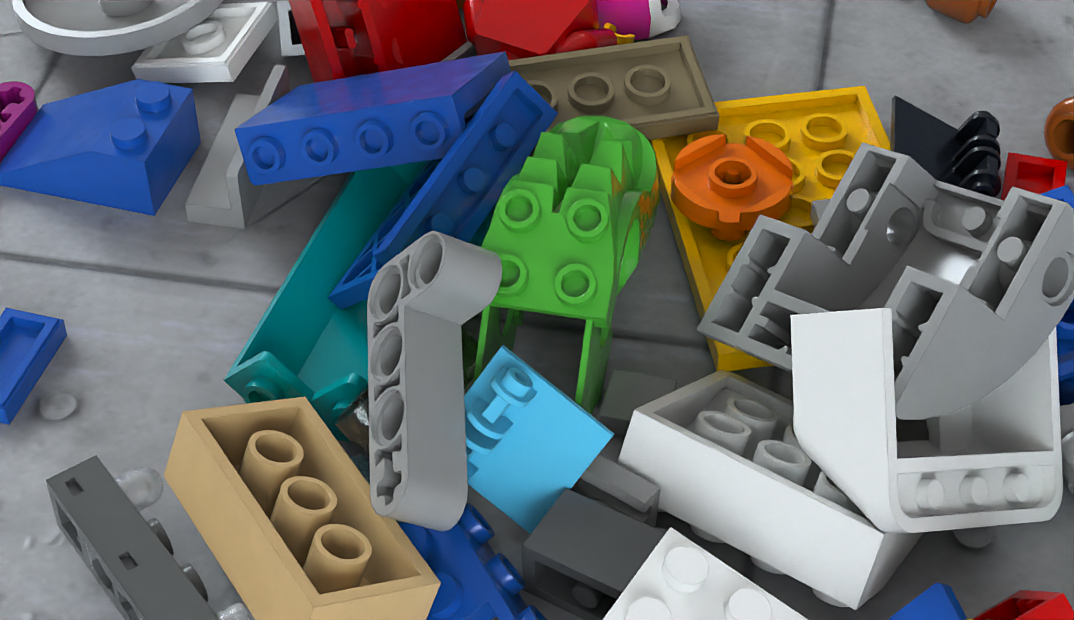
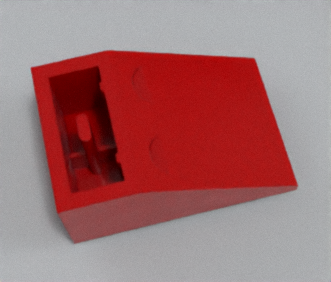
M289 0L314 83L438 63L467 42L456 0Z

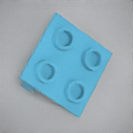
M504 345L501 346L464 395L468 485L529 534L533 532L566 488L570 490L614 435L611 430Z

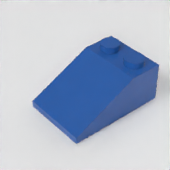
M136 79L43 104L1 161L0 186L155 216L201 143L193 89L165 84L159 81Z

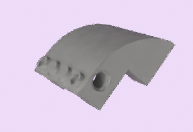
M862 142L812 234L807 230L761 214L759 215L696 330L708 338L792 373L790 315L892 308L896 418L900 420H923L951 414L983 399L1009 380L1039 350L1064 316L1074 299V209L1067 202L1016 187L1011 188L1004 201L934 179L910 156Z

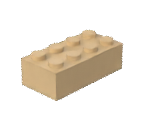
M306 397L182 411L163 476L255 620L427 619L441 582L396 520L382 517L375 513L371 506L369 483Z

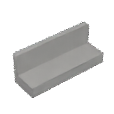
M274 65L261 96L236 93L185 202L188 222L246 228L264 185L255 186L250 182L234 129L290 92L286 65Z

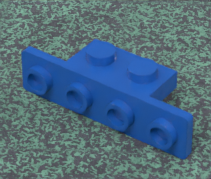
M467 503L465 505L463 514L457 524L447 531L441 532L402 521L398 523L441 582L426 620H492L496 616L499 620H547L535 606L530 604L527 607L519 594L526 587L524 579L503 554L494 553L488 541L495 536V533L484 516L472 504Z

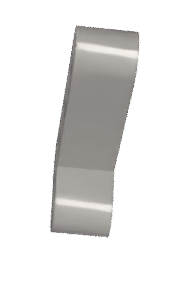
M436 231L424 234L388 261L377 272L368 293L370 499L371 506L376 514L443 532L450 530L459 521L463 514L468 494L461 325L484 310L494 299L502 280L501 258L496 252Z

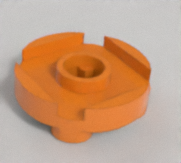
M726 134L706 136L691 142L678 153L671 177V201L691 221L710 228V232L714 237L725 241H736L744 237L747 231H751L760 214L779 220L790 210L793 196V169L790 160L779 148L760 138L746 136V144L744 145L726 143Z

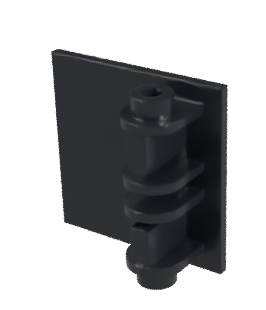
M896 95L892 98L890 151L910 156L938 181L994 198L1000 193L1001 179L998 175V170L1001 166L1000 144L996 140L1000 133V124L991 113L977 111L959 129H956Z

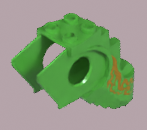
M579 116L557 124L548 132H541L533 157L527 156L520 174L512 176L503 189L495 207L489 230L481 246L496 252L501 258L502 280L494 299L482 311L473 384L501 346L504 345L510 351H513L517 326L523 325L525 311L586 320L575 402L589 414H592L598 400H601L613 336L611 323L616 296L641 259V254L650 239L651 229L654 227L657 208L660 203L655 151L645 135L627 122L607 116ZM500 307L509 309L502 334L500 329Z

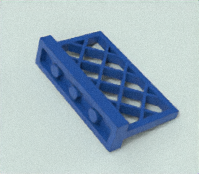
M515 70L501 77L477 112L465 119L466 127L444 158L426 161L327 298L341 310L368 299L371 283L377 272L388 261L430 231L440 232L469 243L500 198L509 180L517 174L526 161L527 156L530 155L537 145L541 132H546L558 113Z

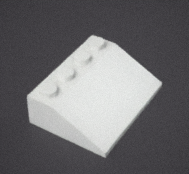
M719 370L634 409L617 464L661 488L658 512H667L689 523L691 530L703 539L717 543L725 542L750 555L751 561L756 566L767 572L787 574L812 587L813 593L828 604L838 607H850L857 610L883 589L924 533H891L877 528L801 448L793 429L794 402L731 371Z

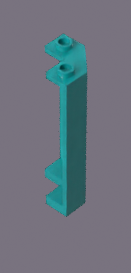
M426 161L350 173L223 380L244 399L246 404L306 397L337 440L357 445L369 439L368 299L341 310L327 297ZM523 165L521 166V168L519 169V171L517 172V174H520V172H521V170H522V168H523ZM497 202L469 243L479 247L482 246Z

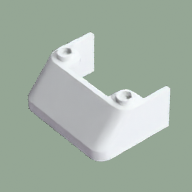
M892 308L790 315L794 433L803 451L877 528L891 533H920L1042 522L1050 520L1057 513L1063 495L1056 327L1039 350L1009 380L983 399L954 413L926 419L929 440L897 441Z

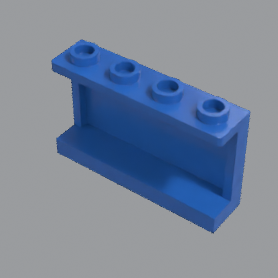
M506 51L295 87L234 129L250 182L257 186L443 159L466 127L465 119L477 112L501 77L511 72Z

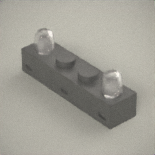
M97 455L46 479L59 528L125 620H255L243 601L215 614L207 604V591L193 566L187 563L180 567L172 557L174 552L171 542L160 522L156 518L145 521L139 511L155 504L163 493V480L156 470L147 466H138L113 478Z

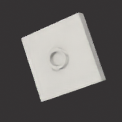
M273 3L220 4L211 15L189 31L161 44L146 48L131 68L135 78L163 83L234 82L278 20Z

